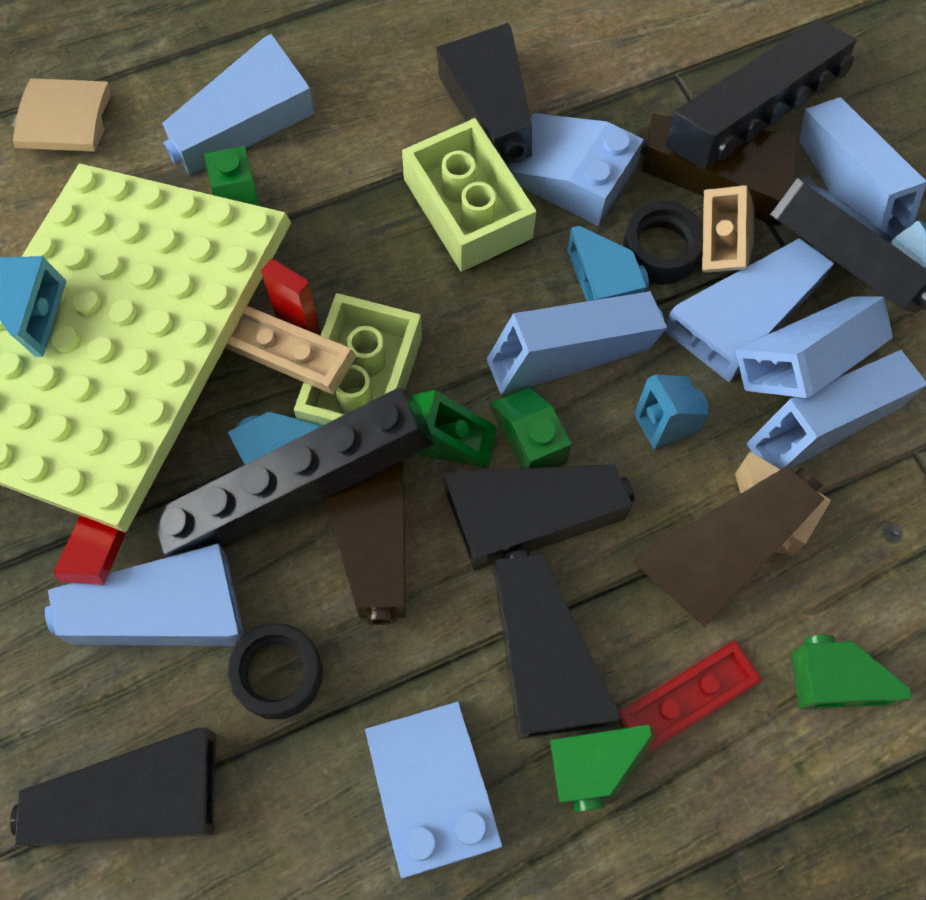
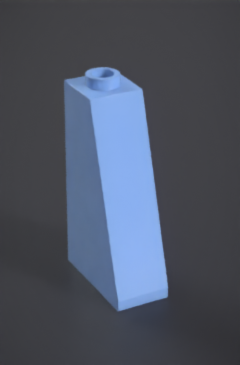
M272 34L261 39L162 123L168 140L164 141L163 145L175 165L181 162L191 176L207 168L204 157L205 153L244 145L247 148L315 114L310 87Z
M841 97L806 108L799 142L828 190L892 238L914 224L925 190L926 180Z
M799 238L749 265L746 270H740L677 304L669 314L666 322L667 328L664 332L730 383L740 372L735 349L779 330L821 285L834 263L827 259L819 249L811 247Z
M651 291L512 314L488 355L487 362L502 396L647 351L662 335L667 326L664 322L663 313L658 308Z
M852 296L735 349L745 391L808 398L816 394L893 338L885 297Z
M899 350L836 378L808 398H791L746 445L752 453L777 468L782 469L787 466L789 469H792L903 407L926 387V381L903 351Z
M219 544L109 573L104 585L71 583L48 590L50 606L45 607V620L51 634H55V636L70 645L235 646L245 635L228 557Z

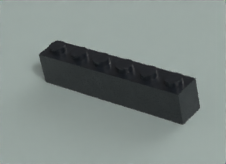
M820 19L815 20L675 110L666 147L704 171L719 160L727 159L736 148L745 142L750 143L759 132L769 125H776L782 116L792 109L797 110L800 108L805 100L815 93L820 94L823 92L827 85L837 78H843L853 64L854 57L851 54L857 39Z
M398 387L151 512L164 555L174 556L219 544L224 549L434 445V439L419 404L405 390Z

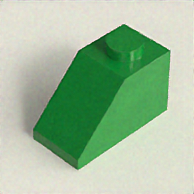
M245 145L204 154L210 186L214 196L260 206Z
M527 387L490 403V408L520 468L559 467L567 463L572 443L552 405L533 389Z
M437 390L411 395L419 404L435 442L434 445L418 452V455L477 467L489 466L497 426Z
M834 635L810 636L805 638L803 645L791 652L799 710L894 706L912 699L910 688L853 641L835 642Z
M649 724L550 740L559 803H573L575 812L604 809L603 799L617 797L656 740L654 728Z

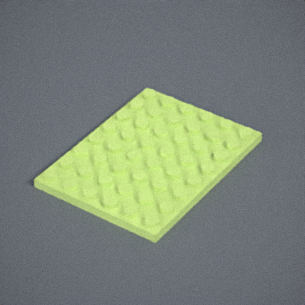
M79 163L22 257L43 256L66 280L44 357H35L8 333L0 321V485L127 532L263 277L261 269L273 258L291 225V221L286 213Z

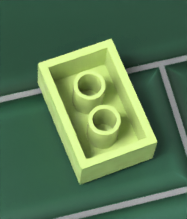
M476 118L402 150L404 180L460 272L533 239L536 210Z
M336 293L321 336L351 348L356 358L334 395L305 382L303 383L294 407L296 419L323 426L398 387L405 390L422 340L421 314Z

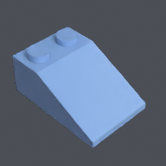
M533 113L530 118L532 124V156L508 164V169L521 188L599 227L636 170L644 139L606 121Z
M458 702L365 729L401 879L502 847L488 795Z

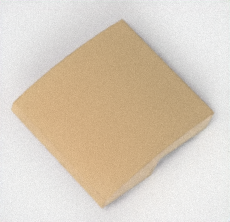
M30 78L22 95L13 135L14 147L20 149L95 151L105 131L102 114L111 97L108 81Z

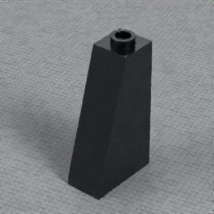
M509 23L436 47L439 78L465 121L476 118L506 165L532 156V124L512 28Z
M797 178L770 215L901 309L918 313L920 309L925 310L926 262L830 191Z
M615 464L455 471L444 474V491L474 571L495 564V560L503 559L502 556L505 553L517 550L531 552L626 520L634 502L631 484L625 476L620 477Z
M527 550L505 553L502 556L503 559L495 560L494 577L518 739L613 727L619 721L616 705L543 554L530 555V551Z
M206 727L195 728L20 790L18 804L14 805L10 817V828L15 836V845L35 847L214 835L216 733Z

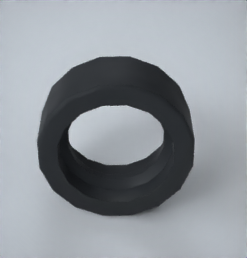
M669 201L652 202L637 209L630 218L623 247L633 251L638 266L643 265L645 267L649 282L661 285L677 283L689 276L698 264L703 251V225L693 211L681 204ZM655 227L671 229L678 233L686 242V253L679 258L673 259L655 257L648 253L639 243L640 234L649 228Z
M267 623L251 629L236 643L228 659L227 679L232 694L249 712L265 719H286L301 713L314 701L322 684L323 665L315 645L301 630L288 624ZM270 644H285L294 648L300 654L304 664V675L299 687L290 696L280 700H267L258 696L250 687L247 677L248 665L253 655L262 647Z

